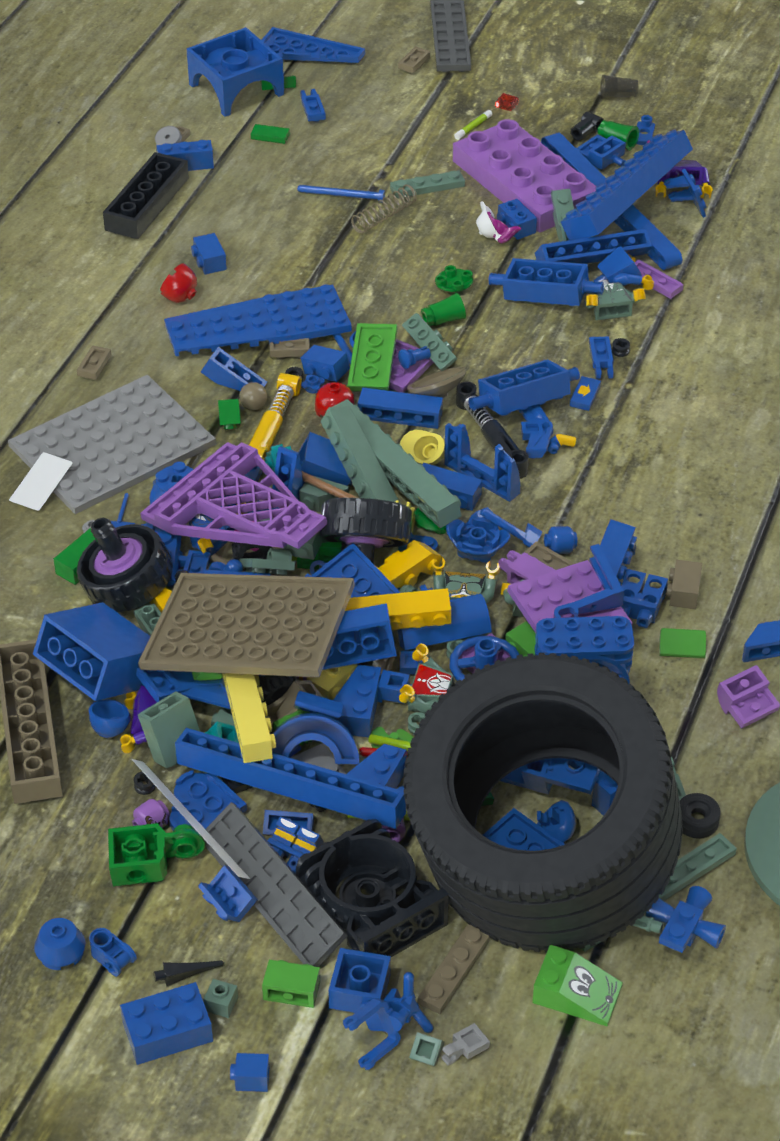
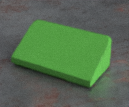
M661 628L659 638L660 656L705 658L706 631Z

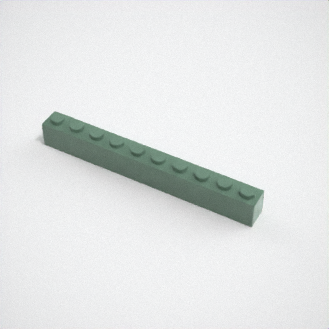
M346 399L333 406L351 408L387 479L439 528L462 516L459 498L456 495L453 496L444 484L441 485L433 474L430 475L422 464H418L411 454H407L399 443L396 444L388 433L385 434L378 424H374L367 414H363L356 404L353 405Z

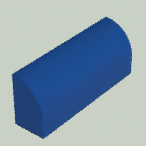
M480 593L451 599V624L398 629L400 647L404 650L416 648L420 643L429 646L491 633L489 611L483 595Z

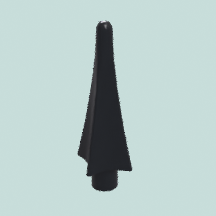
M222 960L192 963L163 962V970L154 971L153 976L155 982L165 980L167 987L193 975L224 965V962Z

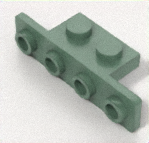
M415 313L402 324L404 329L421 348L427 346V349L429 348L431 353L430 359L441 371H444L457 360L456 356L451 352L453 348L447 341L443 342L444 338L437 330L433 331L418 313Z

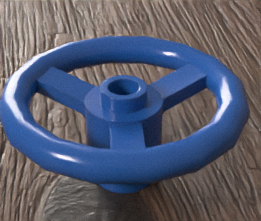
M476 636L466 639L455 647L450 655L449 668L457 681L459 679L462 681L465 679V675L460 669L468 667L483 669L487 664L493 665L497 661L498 653L501 649L506 651L512 659L517 658L516 655L520 654L506 640L494 636ZM475 646L473 657L459 659L464 651Z

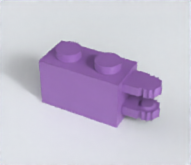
M513 550L509 551L506 555L508 560L502 557L498 562L500 569L507 573V582L510 584L555 570L525 552L519 554Z

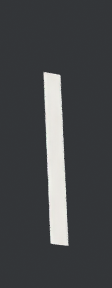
M132 759L238 877L250 879L144 762Z

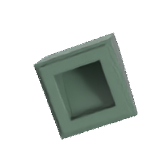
M417 1032L409 1058L435 1066L445 1041Z

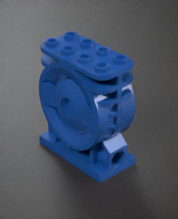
M623 616L546 618L538 621L536 624L535 655H539V653H545V655L556 653L557 656L567 654L570 658L571 656H576L579 660L583 658L588 659L590 663L595 662L600 667L605 666L609 668L610 672L614 671L620 678H625L628 684H630L629 672L632 667L634 636L632 624L627 618Z

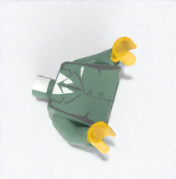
M601 280L600 282H604L603 294L590 293L586 295L585 306L587 309L594 307L595 320L632 316L633 303L638 302L640 299H646L645 289H635L632 293L619 282L609 283L608 280Z

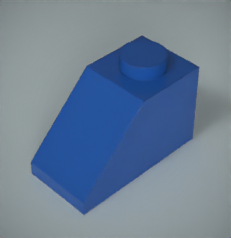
M780 620L757 625L744 644L743 662L780 656Z

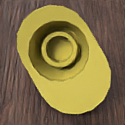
M413 430L405 434L400 441L403 450L407 454H411L417 463L423 464L424 462L435 465L444 459L445 443L444 439L438 434L423 430Z

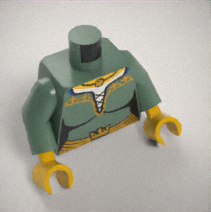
M433 558L431 567L435 571V575H433L434 590L448 588L450 600L481 593L487 604L493 598L497 581L495 576L500 573L499 563H497V568L494 571L490 570V561L486 564L489 574L488 578H486V574L444 571V575H442V570L445 567L444 558H442L441 567L435 566V559Z

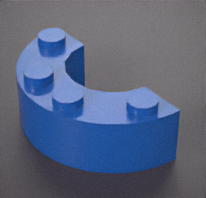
M319 713L296 715L284 721L272 733L275 736L276 748L272 749V753L289 757L292 749L302 741L315 740L324 743L330 748L334 754L335 764H359V752L353 736L342 723L330 716Z

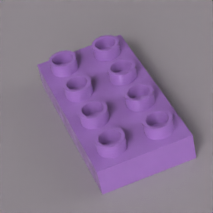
M501 120L494 127L484 131L471 132L467 138L453 143V162L503 203L518 199L537 217L536 230L539 233L555 226L551 198L552 191L570 189L574 209L578 203L586 200L585 197L588 194L596 191V186L587 180L582 173L573 169L563 161L562 157L554 154L539 139L531 136L514 120Z

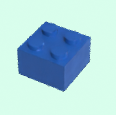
M340 948L328 990L329 1008L356 1013L361 1009L360 1004L362 1001H371L373 998L384 1000L391 976V956Z

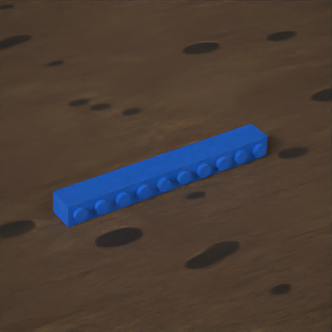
M186 728L175 742L177 764L363 820L377 819L381 825L397 829L406 814L404 791L275 753H272L273 759L244 763L239 743Z

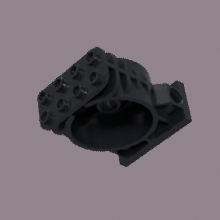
M377 819L364 821L360 826L344 832L341 836L330 842H325L314 851L303 854L297 861L296 875L347 933V945L351 950L393 957L448 925L449 894L444 888L438 890L431 882L417 879L415 864L411 855L401 844L390 839V833L386 829H382V825ZM341 886L340 892H339V899H338V898L336 897V893H337L339 887ZM382 897H392L391 902L386 901L384 905L376 907Z

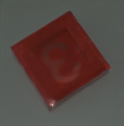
M502 93L495 102V107L512 111L518 104L519 97Z

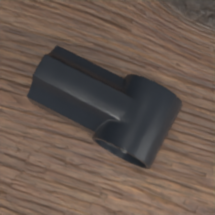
M587 111L583 114L581 121L570 129V134L574 140L580 141L593 131L598 133V127L604 119Z

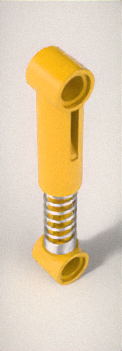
M280 373L278 377L277 393L273 398L270 408L263 414L249 443V446L258 450V454L263 460L264 457H267L266 452H269L282 425V417L291 398L298 396L300 393L301 376Z

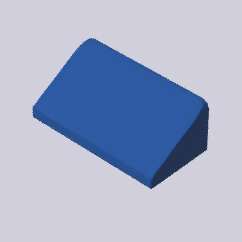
M298 691L294 707L310 713L324 714L338 721L341 717L343 703Z
M265 810L263 835H273L277 829L276 823L280 816L298 824L300 827L302 826L313 831V813Z

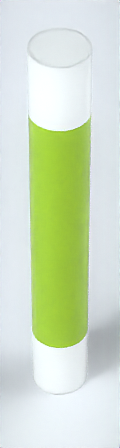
M490 110L484 112L455 133V138L459 140L490 118L492 112Z

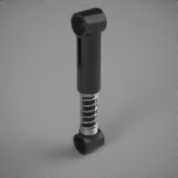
M467 381L459 383L456 388L457 407L470 413L494 451L495 446L500 444L504 448L503 450L515 460L520 479L526 477L528 474V453L518 448L502 425L493 419L485 407L475 411L470 409L469 398L478 396L476 385Z

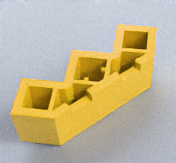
M413 540L407 544V549L403 552L396 551L384 559L385 564L378 569L396 588H402L404 585L414 586L420 572L429 575L435 572L431 567L433 558L435 559V566L439 567L443 556L425 543Z

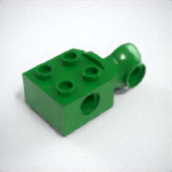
M158 823L108 829L109 871L113 886L163 881L168 870L167 858L195 857L205 849V841L195 831L194 827L188 824L178 825L171 833H166Z

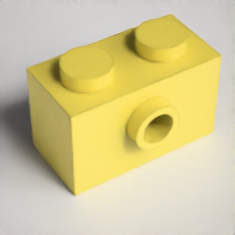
M357 664L322 670L320 677H307V680H311L324 698L333 700L354 672Z

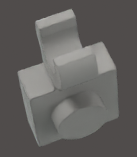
M473 1023L453 1034V1043L442 1048L445 1055L441 1058L447 1066L456 1062L462 1054L467 1059H470L488 1049L490 1041L478 1026Z

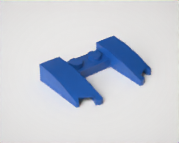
M451 423L445 425L444 465L458 473L482 479V487L509 502L520 494V476L516 462L503 450L504 448L500 444L495 446L494 469L471 457L470 440L466 425L459 424L458 426H453Z

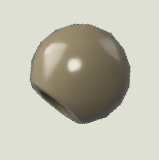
M250 382L243 386L239 395L242 405L248 410L253 411L262 408L266 404L268 397L264 386L257 382Z

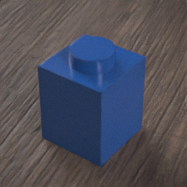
M236 1054V1064H231L230 1080H235L236 1091L268 1092L269 1054Z

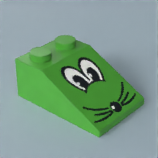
M550 945L534 984L533 1003L608 1026L623 982L577 953Z

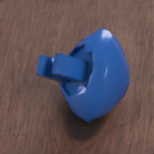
M560 800L549 807L545 813L537 811V824L548 834L563 843L571 839L576 829V817L569 802Z

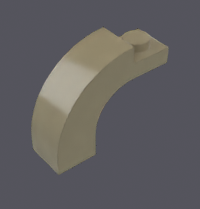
M311 680L294 681L281 698L267 705L268 716L265 718H270L272 732H269V734H272L274 731V721L300 710L294 707L298 691L323 697Z

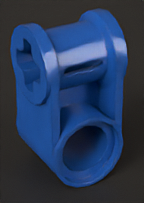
M97 928L91 932L89 937L91 955L113 976L117 977L121 974V969L128 963H133L137 960L133 949L117 938L110 930Z

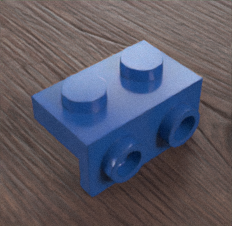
M226 865L222 867L210 884L201 882L198 885L204 893L202 895L203 898L214 905L217 909V915L225 921L240 922L258 900L235 872Z

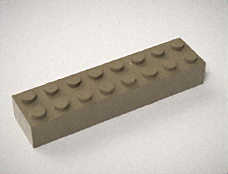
M37 639L0 645V697L14 804L63 796L45 664L33 655Z

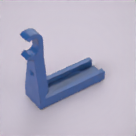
M599 544L590 546L594 557H591L589 561L604 590L575 602L556 607L554 618H561L560 615L567 613L578 617V614L623 606L624 590Z

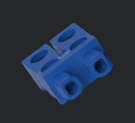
M627 569L621 585L624 590L623 606L621 607L629 618L637 619L636 624L639 627L648 628L650 623H655L663 599H665L668 578L649 574L646 580V573ZM636 577L640 581L638 583L630 582L629 578ZM652 582L660 583V584H661V587H660V588L651 587V583H652Z

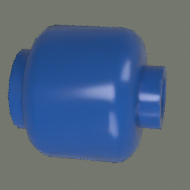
M569 526L551 527L548 534L544 535L545 547L558 554H570L577 547V534Z

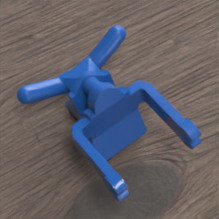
M406 972L404 974L402 997L398 989L392 988L384 1000L373 998L371 1001H362L360 1004L361 1009L343 1020L345 1029L349 1028L350 1031L357 1029L360 1024L366 1021L369 1030L384 1031L388 1034L386 1039L358 1060L361 1068L364 1067L365 1070L373 1068L379 1059L399 1044L401 1039L399 1031L405 1023L410 1022V1017L413 1016L424 1032L431 1033L433 1031V1025L421 1011L415 1000L413 973Z

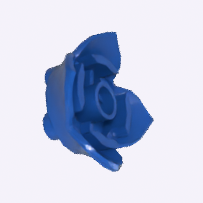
M178 461L157 472L155 475L156 479L153 481V488L150 492V505L194 469L185 466L184 462Z
M481 510L473 513L466 523L456 519L446 525L447 535L456 546L458 556L470 560H478L483 563L489 562L491 557L510 539L509 532L504 529L499 530L496 524L481 516Z

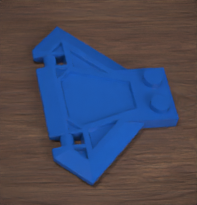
M137 668L136 676L156 702L176 691L190 699L230 709L223 677L217 680L198 681L194 680L192 672L140 670V668Z

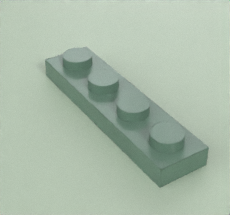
M460 170L390 182V190L393 194L394 191H398L399 188H403L407 184L412 186L416 194L419 195L465 187V179ZM406 186L404 189L408 195L413 196L411 189ZM401 189L399 192L404 197L403 190ZM396 192L394 195L396 196V198H399V195Z

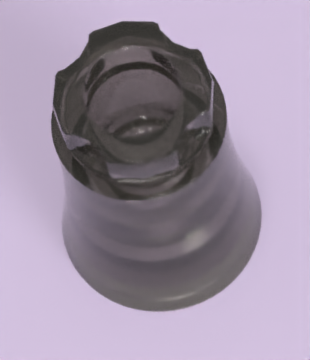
M602 75L600 83L601 99L637 96L638 80Z

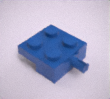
M597 134L576 148L593 166L601 170L611 163L623 167L626 161L620 158L625 155L626 142L614 136L606 139Z

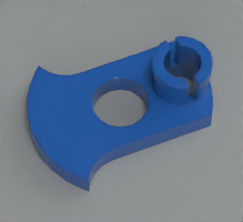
M643 115L641 121L637 123L639 128L637 144L639 145L647 144L648 140L651 142L655 130L652 117Z

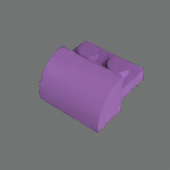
M757 665L720 682L717 688L718 700L725 714L730 713L741 729L778 711L780 704L768 689L770 682Z

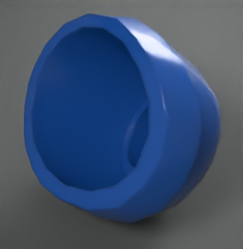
M99 700L89 707L91 726L101 737L111 738L120 735L126 730L131 721V715L127 707L116 700Z

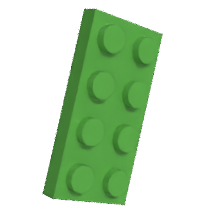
M357 323L347 385L351 391H362V388L389 391L398 330L397 324Z

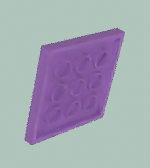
M586 560L508 585L507 592L536 633L538 621L554 618L556 607L575 602L600 592L604 588L592 565ZM621 606L578 614V617L623 616L630 620ZM571 613L560 615L561 618L574 617Z

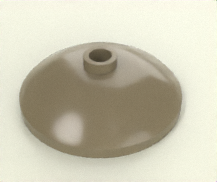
M453 367L422 377L408 385V392L444 398L464 378L466 374L465 367Z

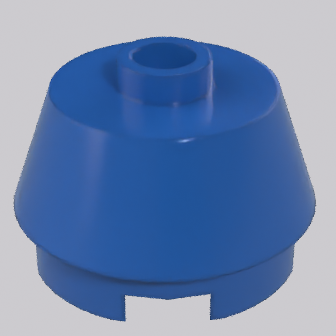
M54 918L47 921L41 927L35 941L34 950L36 956L45 967L52 970H61V967L68 966L73 962L76 965L81 960L86 941L83 933L73 922L65 918Z

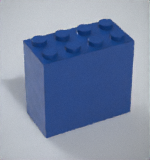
M102 602L45 614L33 655L94 701H99L138 691L141 685L144 686L136 676L137 668H140L138 662L151 636Z

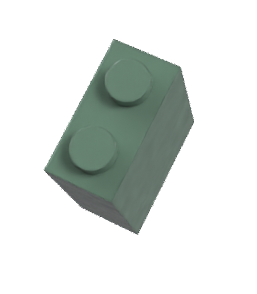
M176 691L138 714L154 762L165 768L177 764L175 742L183 731L189 728L200 732L189 698Z

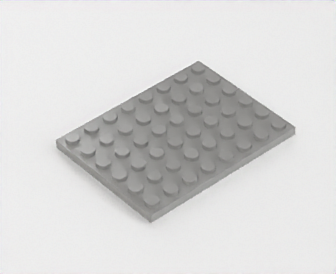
M145 375L9 439L8 443L9 447L30 469L43 452L73 462L53 492L74 514H77L156 475L157 472L173 465L175 462H182L215 446L216 438L153 379Z

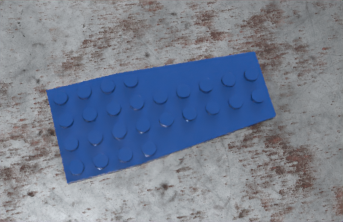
M333 285L304 288L292 292L285 291L275 295L268 294L257 299L164 319L165 328L175 356H179L181 351L199 354V350L205 348L215 352L220 346L230 345L231 349H239L238 344L250 343V347L259 346V341L269 340L270 345L271 342L278 344L280 341L311 339L352 331L351 322Z

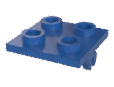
M683 169V176L673 179L668 178L664 181L667 189L688 187V189L679 192L669 193L668 197L671 202L692 200L703 218L706 217L704 209L707 207L703 198H700L702 191L699 185H695L696 182L692 174L689 175L686 169Z

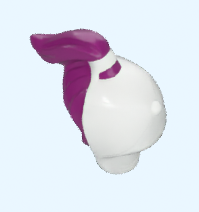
M483 201L480 202L482 213L476 220L480 235H484L487 238H495L496 241L503 244L521 230L519 226L509 228L503 222L495 219L491 209Z

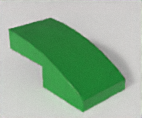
M342 542L322 543L314 560L297 557V568L310 569L311 564L317 560L328 563L342 552Z

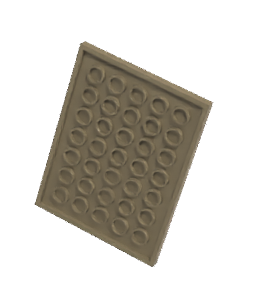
M181 573L138 662L140 670L320 677L355 587L354 578Z

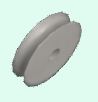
M174 126L163 127L155 135L157 145L180 143L182 139L179 129Z

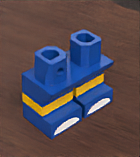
M280 816L276 823L277 829L267 841L281 858L284 856L289 858L287 865L296 874L298 859L303 854L310 853L324 844V841L319 834L302 826L300 827L298 824Z

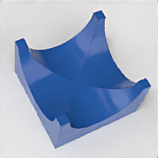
M246 27L186 48L189 85L191 87L198 86L200 77L204 75L210 81L217 94L221 114L224 117L231 115V108L235 97L245 86L259 80L268 81L272 84L274 92L278 97L284 95L283 58Z

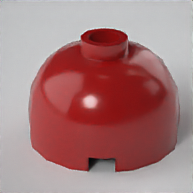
M182 263L174 268L177 271L173 275L169 274L160 288L161 294L165 298L176 303L187 299L191 300L197 293V290H195L197 287V277L186 264Z
M338 382L325 384L316 393L315 412L319 417L320 415L324 416L329 407H333L346 399L355 405L354 394L345 384Z

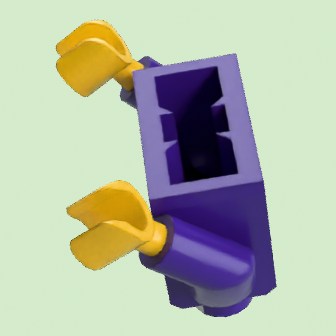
M695 160L679 161L657 181L658 185L655 187V196L657 197V194L662 192L665 198L666 186L664 181L668 178L673 179L683 176L682 170L686 169L689 175H693L696 182L695 185L703 186L701 198H704V194H708L709 198H711L713 188L710 186L707 168L701 166Z
M142 685L137 694L135 692L127 693V699L124 700L127 709H133L131 734H134L133 737L128 734L121 736V749L124 753L132 752L135 743L139 745L147 742L138 714L157 702L145 686Z

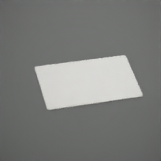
M43 452L9 501L39 511L73 462Z

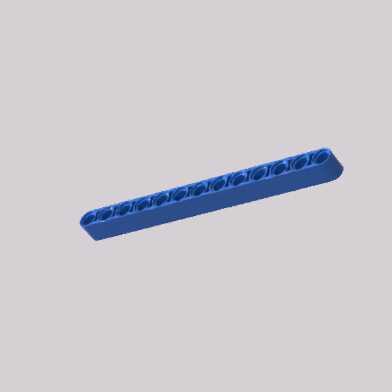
M558 132L542 137L541 143L554 154L564 157L563 161L577 172L582 173L596 187L605 183L606 177L561 133ZM633 204L614 220L624 232L647 229L652 247L646 254L662 270L682 264L681 252Z

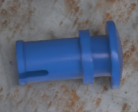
M427 346L416 350L401 349L398 353L400 365L404 369L410 368L411 365L416 364L418 361L429 359L431 356Z

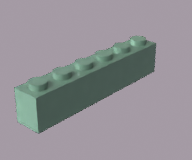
M329 407L321 423L360 498L392 502L398 500L351 408Z

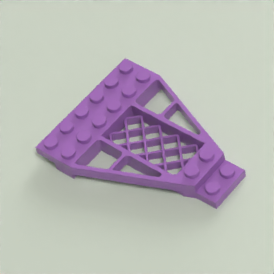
M229 442L224 444L140 513L142 520L173 535L284 548L289 544L299 549L327 525L325 516L310 510L304 503L297 500L259 456L256 448L242 442L238 446ZM255 466L260 467L266 474V477L259 483L244 476ZM274 484L280 492L269 488V486ZM237 494L235 496L225 497V495ZM253 501V503L241 504L243 502ZM237 504L234 506L225 507V505ZM269 509L266 511L257 512V510ZM254 511L253 513L241 514L243 512ZM197 514H204L214 519L205 528L185 525ZM270 518V520L258 522V520ZM227 525L238 531L221 530L220 528Z

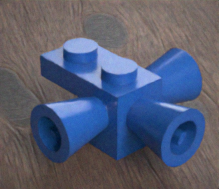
M700 886L689 888L686 903L680 900L677 907L673 908L659 898L656 903H653L652 908L648 912L646 911L645 915L655 918L656 921L667 923L659 937V943L683 953L687 945L691 947L696 936L717 949L726 930V925L702 920L703 911L711 903L712 896L706 889Z

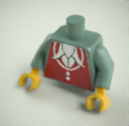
M420 643L412 653V658L415 661L422 660V664L419 663L412 685L405 684L400 689L399 700L402 703L408 702L409 711H419L425 714L427 710L432 709L431 705L434 702L439 701V696L442 693L446 694L447 689L453 687L454 676L440 667L430 656L427 657L428 648L425 644Z

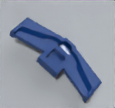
M535 404L525 410H519L526 422H521L522 440L529 441L526 447V453H528L529 458H542L547 451L550 436L553 434L554 429L552 422H550L541 406Z

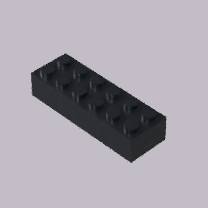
M154 152L103 211L105 231L139 239L189 179L188 161Z

